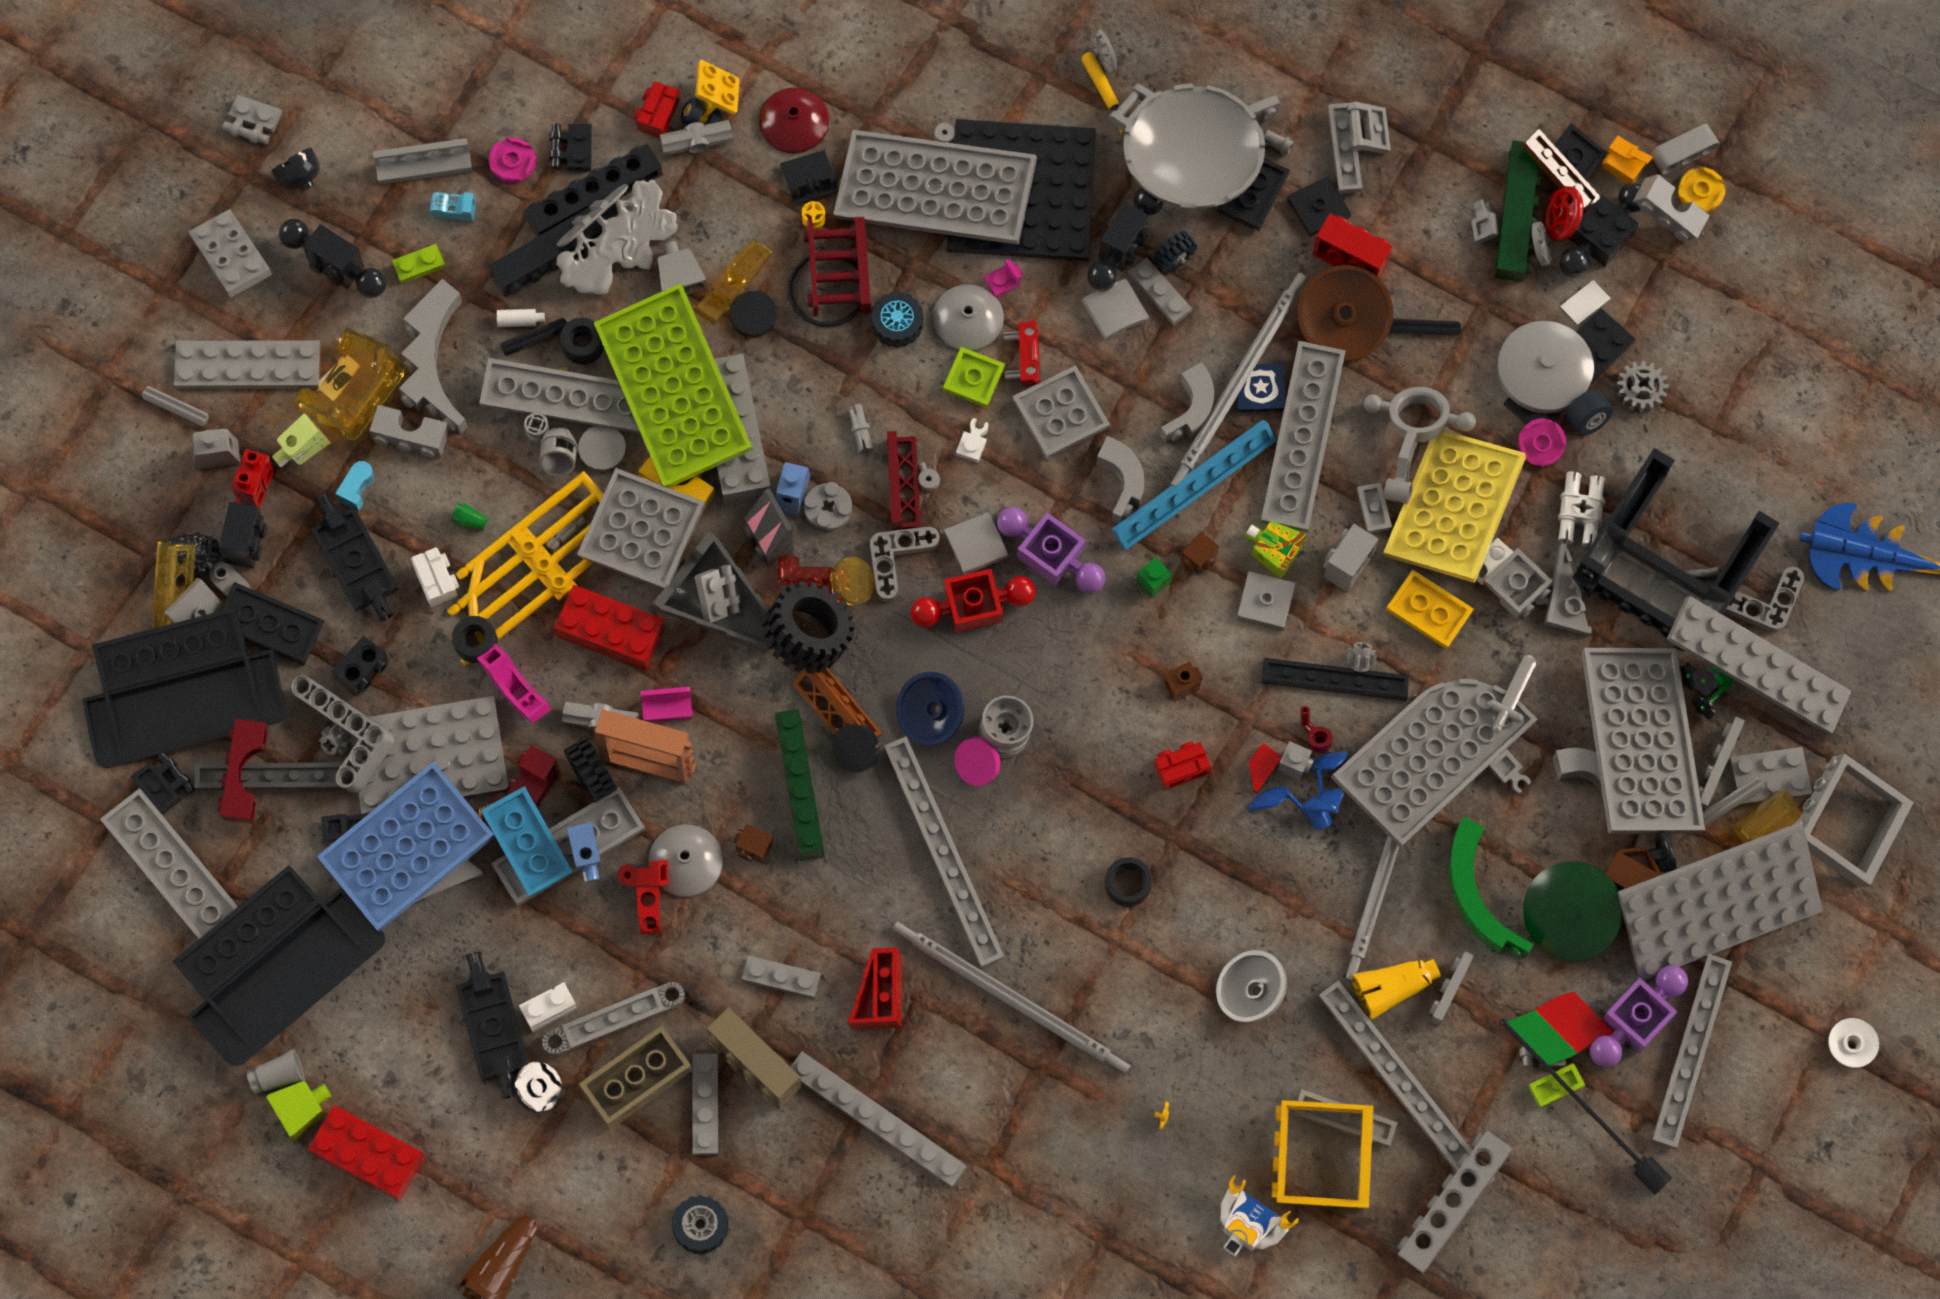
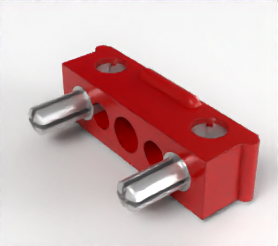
M1032 319L1031 322H1019V331L1004 332L1003 334L1005 341L1019 340L1020 370L1005 371V378H1021L1023 387L1035 386L1041 383L1039 328L1035 319Z

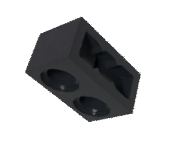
M363 635L331 673L337 682L357 696L360 692L363 693L369 688L371 680L376 674L379 675L386 669L389 660L382 649ZM373 654L376 656L372 662L364 661L367 655ZM356 672L360 674L356 680H348V676L351 673Z

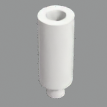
M536 309L497 310L498 327L536 326V322H545V313H536Z

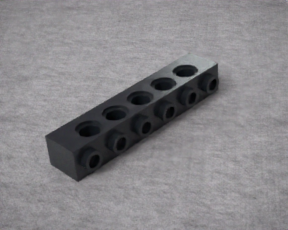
M648 143L643 146H636L625 156L612 159L608 165L592 170L588 176L581 180L576 179L568 187L560 191H553L546 199L531 203L524 210L526 220L538 237L587 209L594 201L606 198L624 184H627L628 188L620 198L632 192L633 184L636 181L644 180L649 182L650 180L657 179L663 175L662 165ZM631 166L639 167L635 171L628 170ZM611 177L618 178V180L615 182L608 181V179ZM591 188L598 189L595 193L587 192ZM571 199L577 200L575 204H567ZM549 211L557 212L553 216L546 215V213Z

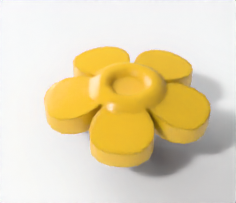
M1169 1102L1165 1103L1162 1113L1155 1112L1154 1117L1161 1118L1159 1130H1162L1165 1123H1167Z

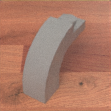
M1202 362L1181 374L1180 383L1190 397L1191 406L1185 414L1161 427L1160 437L1164 443L1170 440L1177 441L1184 435V432H1186L1190 439L1194 438L1212 412L1214 385L1209 372Z
M1107 436L1097 456L1096 465L1112 471L1122 482L1123 492L1112 513L1111 520L1119 524L1123 518L1129 517L1133 506L1140 507L1144 490V473L1141 463L1133 451L1122 442Z
M1582 748L1556 750L1553 761L1558 781L1570 778H1584L1594 783L1602 794L1596 752Z

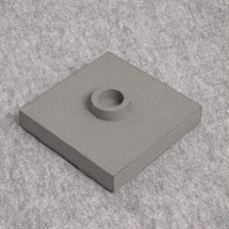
M1248 571L1237 618L1284 630L1296 583Z
M196 578L164 614L172 623H177L219 612L224 604L201 579Z

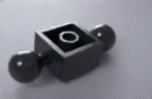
M1633 182L1624 185L1619 191V204L1617 206L1601 195L1582 216L1579 227L1568 238L1579 248L1573 247L1565 250L1559 260L1560 269L1566 276L1577 278L1584 275L1589 269V256L1606 267L1635 235L1639 223L1631 218L1628 213L1641 211L1640 206L1633 202L1641 184Z
M1142 187L1134 195L1133 202L1135 208L1123 203L1100 241L1098 259L1101 261L1094 263L1087 273L1088 283L1097 291L1103 292L1113 288L1118 278L1116 269L1124 272L1127 265L1132 266L1137 257L1136 250L1138 247L1142 248L1145 245L1149 236L1147 235L1150 228L1148 217L1157 214L1163 207V201L1155 198Z
M289 219L280 226L279 239L281 243L290 249L304 248L309 267L317 274L323 273L328 276L329 281L338 287L342 285L348 289L356 281L358 292L366 298L379 297L385 291L387 282L384 274L376 268L364 269L359 248L320 224L311 236L309 235L307 225L299 219Z

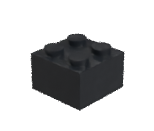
M229 502L218 546L225 563L254 568L255 562L260 560L262 553L260 542L261 538L266 536L267 524H265L264 516L261 515L258 507Z

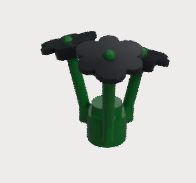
M1687 662L1685 665H1682L1681 671L1683 681L1687 684L1689 690L1696 688L1701 690L1704 695H1709L1712 690L1716 689L1717 685H1722L1709 699L1698 695L1691 701L1693 706L1696 707V711L1710 720L1716 713L1712 703L1723 692L1732 688L1731 682L1735 680L1714 667L1708 669L1701 667L1697 671Z

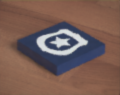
M1283 363L1256 364L1237 396L1238 412L1284 411L1286 396ZM1239 365L1235 366V372L1238 369Z

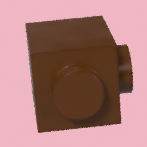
M1200 531L1182 551L1180 560L1187 570L1195 571L1199 575L1204 569L1208 571L1215 563L1216 559L1214 558L1218 554L1219 546Z
M1191 662L1164 673L1163 683L1173 702L1200 690L1201 681L1203 680L1197 667L1193 668Z
M746 824L743 830H738L734 843H736V852L739 853V857L750 862L753 859L763 864L774 840L772 835Z

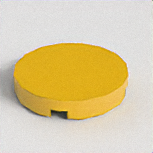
M1706 167L1688 170L1682 176L1678 185L1679 199L1682 204L1694 202L1708 213L1715 210L1722 203L1725 195L1724 181L1718 173Z

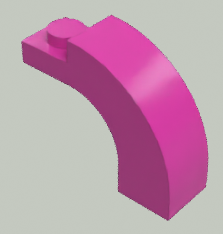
M496 643L485 654L477 657L480 665L497 689L523 718H526L533 724L551 710L549 704L523 678L508 654Z

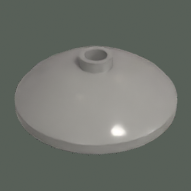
M959 285L947 290L938 299L933 310V327L937 336L945 345L957 351L961 347L974 352L985 349L999 337L1003 328L1004 314L999 300L990 291L977 285ZM970 309L972 313L966 314L964 311Z
M687 824L671 827L660 834L650 849L648 860L668 859V884L659 887L670 895L684 898L698 896L708 891L717 882L723 867L722 850L716 838L701 827ZM683 853L690 855L687 860L681 859L680 856Z
M1252 950L1237 955L1226 964L1217 981L1216 996L1220 1008L1231 1019L1241 1023H1254L1267 1018L1279 1007L1285 996L1287 988L1286 972L1280 961L1267 952Z

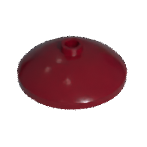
M786 88L775 92L764 102L759 114V127L764 139L775 149L786 153H802L813 149L824 139L829 128V113L824 102L815 93L803 88ZM796 111L798 114L792 116L790 115V112Z

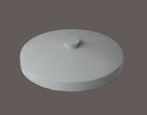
M1551 321L1531 322L1516 329L1503 343L1497 361L1498 378L1506 394L1521 407L1538 413H1555L1568 409L1569 405L1578 396L1587 392L1594 372L1592 354L1583 338L1571 328Z

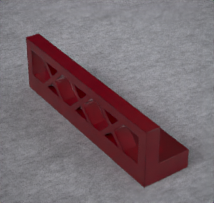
M887 431L892 530L921 528L916 436L897 437V431ZM911 443L912 451L906 457L898 452L897 444ZM904 464H907L913 470V473L907 480L899 474V469ZM906 486L914 492V496L908 503L900 497V492ZM914 501H915V509L911 506V504H912ZM909 509L915 514L916 522L902 523L901 515Z

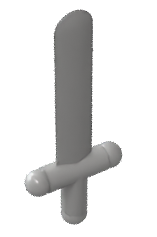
M1531 655L1523 657L1502 702L1489 700L1487 703L1489 709L1499 713L1492 726L1494 733L1501 732L1507 718L1517 723L1523 721V715L1514 709L1536 665V659Z

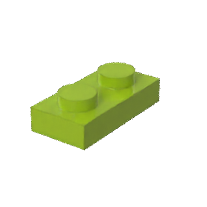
M437 244L392 260L401 284L446 268Z
M1574 1063L1556 1071L1574 1092L1585 1087V1083ZM1551 1074L1528 1085L1539 1108L1569 1095Z

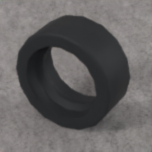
M1124 857L1114 861L1108 868L1105 876V890L1113 902L1124 907H1131L1142 903L1149 896L1152 886V874L1148 866L1141 860L1133 857ZM1124 868H1132L1138 871L1143 878L1142 889L1133 896L1120 894L1114 886L1115 875Z

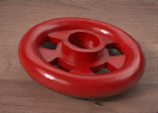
M1564 186L1553 193L1546 205L1543 224L1546 228V234L1553 241L1560 242L1570 238L1579 227L1584 205L1582 196L1576 188ZM1570 196H1571L1572 199H1573V201L1571 202V204L1567 203L1568 200H1569V198H1570ZM1560 225L1563 226V231L1559 232Z

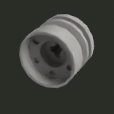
M1004 695L994 698L986 705L978 727V737L988 740L992 748L995 747L998 751L999 758H1009L1019 754L1025 748L1033 728V714L1030 707L1023 700L1015 696ZM1002 728L1007 729L1006 734L1002 733Z

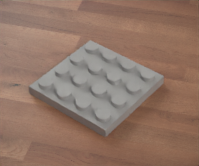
M615 468L577 555L579 558L664 589L666 585H670L706 504L704 501Z

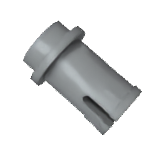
M1270 130L1264 136L1265 145L1279 150L1280 154H1289L1291 152L1294 141H1291L1290 137L1284 138Z

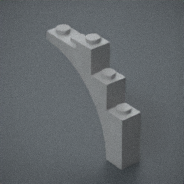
M441 279L403 318L406 327L405 331L415 340L401 353L404 362L403 366L412 375L399 388L401 393L400 399L410 409L414 407L420 411L425 406L431 415L440 416L443 422L448 424L449 430L453 431L455 429L462 434L467 429L466 420L452 406L443 392L437 371L438 347L442 333L450 317L462 303L460 293L445 280Z

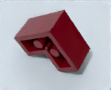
M531 745L528 751L524 750L518 759L520 774L517 779L514 777L510 781L507 791H509V795L525 786L535 806L539 809L558 778L560 769L555 757Z

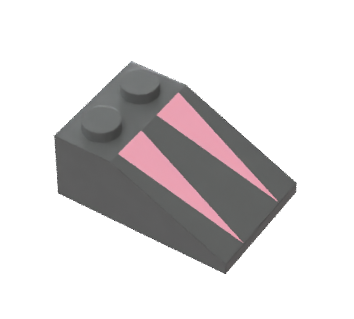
M767 489L745 517L746 527L743 529L749 541L754 540L757 545L755 551L761 561L765 560L767 565L770 566L794 554L792 528L771 490Z

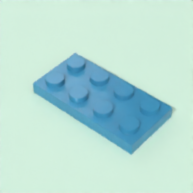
M525 786L481 810L482 815L529 898L573 874L572 869Z

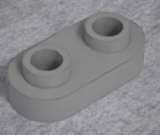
M217 563L210 570L212 583L226 597L234 582L251 589L249 583L227 563ZM220 571L226 572L223 577L218 576Z

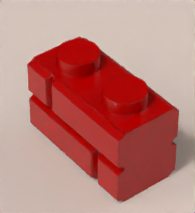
M657 81L653 82L651 88L647 87L643 95V101L645 102L642 108H637L634 115L638 131L651 134L657 138H660L661 134H665L680 102V91Z
M1193 741L1184 743L1180 746V750L1171 752V750L1162 751L1157 754L1158 758L1154 760V767L1164 791L1211 773V765L1201 742L1196 744Z

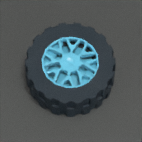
M890 292L888 295H883L872 308L871 327L875 337H878L881 343H885L890 347L907 346L909 343H913L920 336L921 329H923V313L919 302L912 298L911 295L904 294V292Z

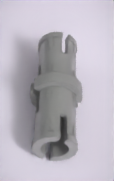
M856 404V411L853 409V406L848 407L853 426L851 432L856 437L859 454H867L866 449H868L869 453L874 450L869 435L870 426L866 423L863 406Z

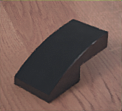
M344 813L321 817L323 841L335 842L369 813L351 816Z

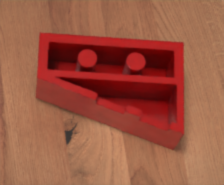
M897 947L872 948L862 977L863 981L859 993L856 995L855 1004L847 1024L852 1030L902 1028V954Z

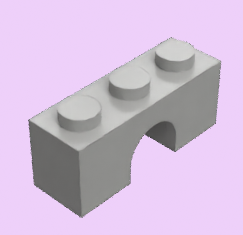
M1659 174L1645 178L1633 202L1640 206L1644 213L1654 217L1659 225L1673 232L1678 240L1685 242L1697 239L1710 215L1694 202L1679 205L1678 209L1675 210L1671 202L1675 187Z
M381 405L377 406L369 430L374 442L384 446L388 444L395 445L400 450L407 452L415 450L423 456L430 458L442 456L450 432L446 422L424 417L421 426L417 430L405 431L401 428L404 419L400 410Z

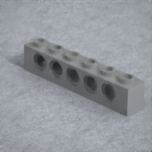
M1488 1130L1484 1135L1479 1133L1472 1143L1474 1149L1468 1156L1465 1153L1456 1165L1460 1168L1455 1176L1450 1174L1442 1184L1445 1190L1439 1197L1436 1194L1427 1205L1430 1209L1425 1217L1421 1215L1412 1226L1415 1229L1410 1238L1405 1236L1397 1247L1400 1250L1398 1257L1422 1274L1428 1269L1512 1152L1510 1146ZM1481 1153L1487 1154L1490 1157V1163L1487 1166H1479L1475 1161L1477 1155ZM1465 1174H1471L1475 1177V1184L1471 1187H1465L1460 1181L1461 1177ZM1451 1194L1457 1195L1461 1200L1460 1204L1455 1208L1449 1207L1446 1204V1198ZM1433 1216H1443L1446 1220L1445 1225L1442 1228L1433 1227L1431 1224ZM1419 1236L1429 1237L1431 1244L1428 1248L1421 1249L1416 1245V1240Z

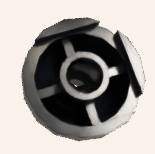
M307 148L288 158V161L283 163V165L282 163L271 170V173L284 188L290 190L301 188L303 192L314 185L312 180L318 176L320 165L313 149Z

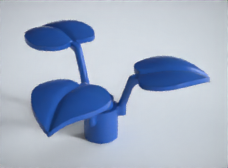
M1348 752L1327 753L1314 759L1310 770L1317 771L1320 794L1305 801L1303 806L1288 792L1287 787L1280 786L1267 789L1257 795L1250 803L1248 812L1277 806L1286 798H1289L1301 810L1305 818H1310L1315 830L1328 827L1332 823L1328 812H1338L1339 803L1343 798V791L1341 789L1324 791L1322 773L1324 770H1332L1338 767L1346 759Z

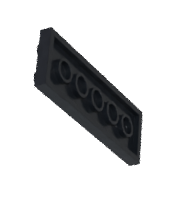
M1602 308L1576 331L1586 342L1592 354L1594 372L1590 386L1636 340ZM1510 397L1503 404L1525 425L1532 420L1541 418L1555 421L1565 411L1555 413L1533 412L1521 407Z

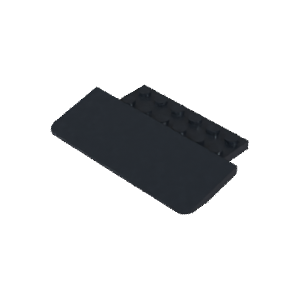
M235 607L92 644L104 693L83 698L82 701L96 762L102 767H112L229 736L231 726H235L236 719L265 722L267 726L280 723L286 717L287 709L275 652L271 649L248 655L237 608Z
M288 865L172 961L175 967L206 1000L191 1012L186 1019L229 1065L241 1066L377 953L385 944V935L382 930L377 931L342 888L325 902H322L295 870Z

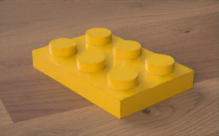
M1414 570L1411 571L1386 607L1387 612L1446 650L1474 610V608Z

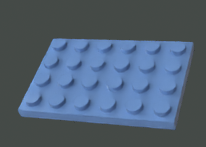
M433 761L317 857L375 929L379 931L384 929L485 846L495 835Z

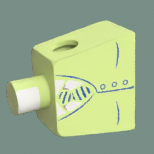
M304 413L277 438L282 448L272 457L280 467L284 466L291 459L298 465H301L331 442Z

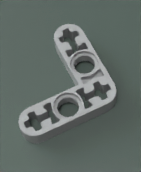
M921 527L881 532L872 536L870 552L876 594L881 601L892 602L898 595L894 556L935 550L939 545L940 535L935 528ZM927 534L934 538L930 544H927L926 540H922L926 538ZM914 535H918V546H915L916 538ZM903 536H907L911 539L912 543L909 547H901L898 544V540ZM879 540L886 544L884 545V555L880 556L879 547L874 546L878 544ZM887 562L890 564L891 569L887 573H881L877 569L878 564ZM888 579L889 588L894 589L890 591V595H886L882 591L884 590V580Z
M1797 567L1785 569L1770 604L1737 591L1733 597V604L1728 606L1724 613L1769 632L1776 633L1781 631L1787 623L1803 584V572ZM1791 574H1794L1796 581H1794L1790 589L1786 588ZM1786 594L1790 598V604H1780L1777 596ZM1742 601L1745 602L1741 611H1738L1740 603ZM1750 605L1757 607L1759 615L1755 617L1748 615L1746 607ZM1777 610L1781 611L1778 623L1773 625L1772 618Z

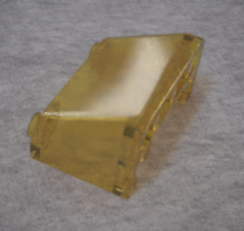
M346 327L336 343V349L342 357L316 392L309 388H303L296 394L291 403L299 411L338 435L354 441L373 419L377 406L384 404L402 379L404 365L386 343Z

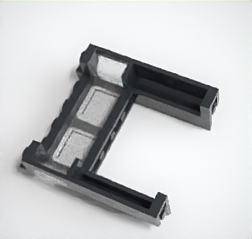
M1654 448L1581 560L1572 579L1588 598L1593 591L1597 592L1598 596L1603 600L1614 602L1620 610L1627 614L1632 613L1644 625L1657 628L1667 638L1684 600L1688 596L1695 598L1723 615L1780 523L1763 512L1758 511L1711 587L1628 538L1665 481L1675 461ZM1676 645L1673 647L1677 650L1685 651Z

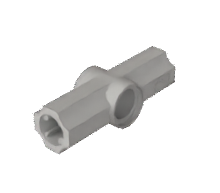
M729 120L707 125L698 122L692 123L684 127V130L661 134L660 140L664 156L685 151L691 153L704 152L709 146L733 141Z
M565 702L562 724L586 727L588 730L595 732L602 709L636 719L639 718V714L616 710L602 703H594L590 706Z

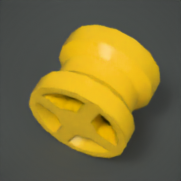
M808 202L802 208V222L805 228H807V219H811L810 217H812L813 230H819L825 224V209L819 202Z

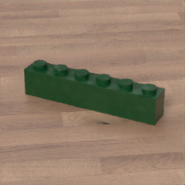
M1512 140L1508 156L1494 278L1522 282L1524 275L1530 272L1531 260H1527L1528 252H1532L1533 238H1530V231H1532L1533 223L1536 222V217H1532L1533 209H1537L1538 196L1535 195V188L1540 186L1541 174H1537V169L1540 166L1521 147L1524 142Z
M799 709L776 712L775 721L800 861L825 857L800 711Z

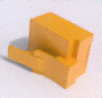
M1617 136L1608 149L1609 154L1602 162L1600 168L1624 184L1633 183L1653 156L1638 150L1639 146L1633 145Z

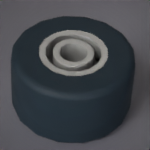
M1590 390L1578 396L1569 405L1565 416L1577 433L1584 436L1590 435L1602 428L1611 418L1613 408L1600 391Z

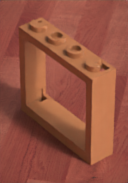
M602 709L595 729L602 761L682 784L687 783L688 777L692 778L696 764H694V750L689 739V733Z

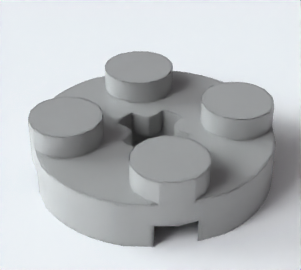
M837 483L820 484L810 490L805 497V517L810 525L818 530L819 528L829 532L839 530L850 519L852 513L851 497ZM824 503L834 504L832 507L833 511H823Z

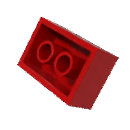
M1329 214L1316 236L1312 255L1332 266L1352 265L1361 267L1380 279L1388 265L1393 246L1384 238H1376L1369 234L1363 227H1355L1348 223L1345 218Z

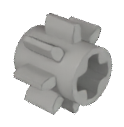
M1357 642L1354 644L1353 649L1347 648V664H1351V669L1355 671L1366 672L1369 670V665L1375 666L1376 650H1372V646L1368 643Z
M335 724L332 728L327 726L321 732L323 736L319 739V742H321V747L326 753L332 754L335 757L338 753L344 754L349 749L347 745L351 742V739L344 728L338 727Z

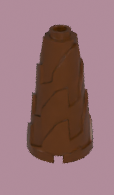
M528 1215L518 1216L507 1230L503 1231L495 1242L457 1280L455 1284L456 1289L459 1291L463 1286L465 1290L462 1295L466 1299H505L517 1276L518 1269L530 1249L529 1245L537 1232V1227L535 1226L537 1222Z

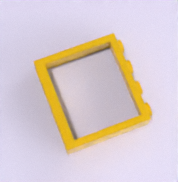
M1282 1100L1281 1106H1276L1275 1121H1280V1131H1275L1274 1146L1279 1147L1278 1157L1273 1158V1172H1278L1277 1182H1272V1198H1276V1203L1368 1209L1373 1106ZM1289 1110L1362 1114L1358 1200L1285 1196Z

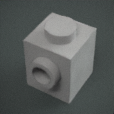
M1289 741L1277 771L1300 781L1303 773L1308 774L1314 760L1310 759L1312 751Z

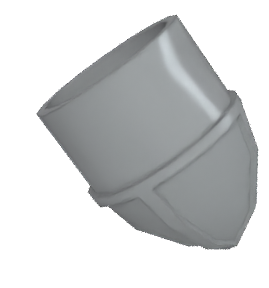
M566 427L553 428L546 432L540 443L539 466L544 472L552 476L568 475L575 468L578 445Z

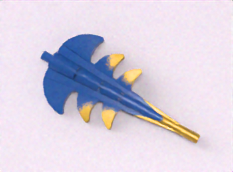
M1841 503L1830 507L1818 518L1812 534L1801 532L1799 536V541L1809 543V562L1815 576L1824 585L1834 590H1840L1841 588L1839 574L1843 564H1849V572L1853 581L1864 591L1869 589L1868 574L1872 567L1877 568L1878 579L1888 592L1893 589L1892 577L1895 570L1940 575L1939 561L1900 548V537L1905 529L1903 525L1891 530L1884 537L1883 541H1879L1877 538V528L1883 519L1881 515L1864 521L1856 532L1851 531L1850 519L1857 507L1854 503Z

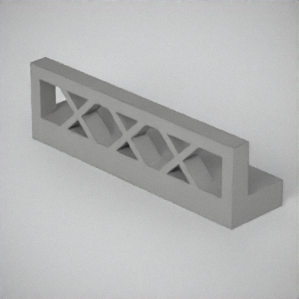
M467 138L373 152L379 185L472 171Z

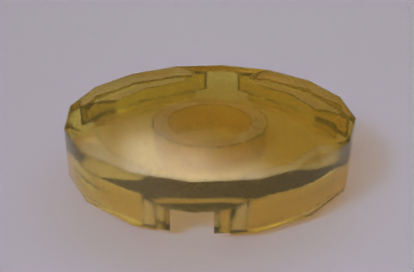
M857 557L841 559L831 572L832 589L840 595L841 601L845 600L848 605L853 606L865 603L871 598L875 587L874 575L869 565L862 559Z

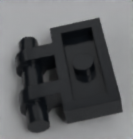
M553 123L552 131L549 133L551 169L559 170L561 162H567L568 171H592V124H568V132L563 133L561 132V124ZM561 143H568V152L561 151Z
M165 752L157 757L161 763L159 767L155 768L149 762L131 776L134 783L142 790L161 815H164L181 801L180 796L176 792L183 789L187 795H190L195 791V788L190 783L191 779L187 774L183 775L177 768V762L173 758H169ZM166 773H169L175 779L170 785L163 777Z

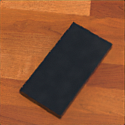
M236 582L233 583L221 609L223 611L234 607L237 608L244 640L267 650L273 649L276 654L302 665L306 664L325 622L321 618Z

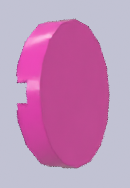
M510 137L506 138L505 141H499L493 146L489 154L488 161L491 172L504 183L515 184L523 182L535 170L536 157L528 142L520 138Z
M1543 418L1532 420L1519 433V452L1525 453V460L1532 465H1551L1559 460L1565 451V433L1559 424L1552 420Z
M969 738L963 741L955 752L954 763L958 774L969 785L977 787L991 783L1000 771L1001 761L998 751L995 747L992 748L989 744L990 742L984 738Z

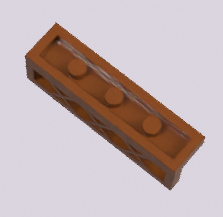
M828 667L824 672L820 673L816 669L813 674L806 673L805 668L792 683L834 735L841 729V727L835 724L834 714H839L843 718V727L856 723L869 727L875 733L877 739L882 735L881 731ZM807 677L813 682V691H808L802 684ZM819 696H824L828 700V709H823L820 706Z

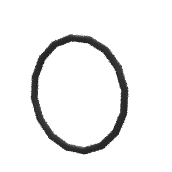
M809 256L805 257L794 267L788 279L787 296L793 310L802 319L817 326H838L852 320L861 311L860 305L848 317L835 322L817 321L807 317L797 307L792 296V282L797 271L809 261ZM852 259L845 260L848 261L855 269H858L857 263L853 262Z

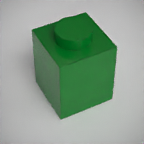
M1156 557L1138 571L1136 582L1151 598H1154L1170 585L1172 574Z

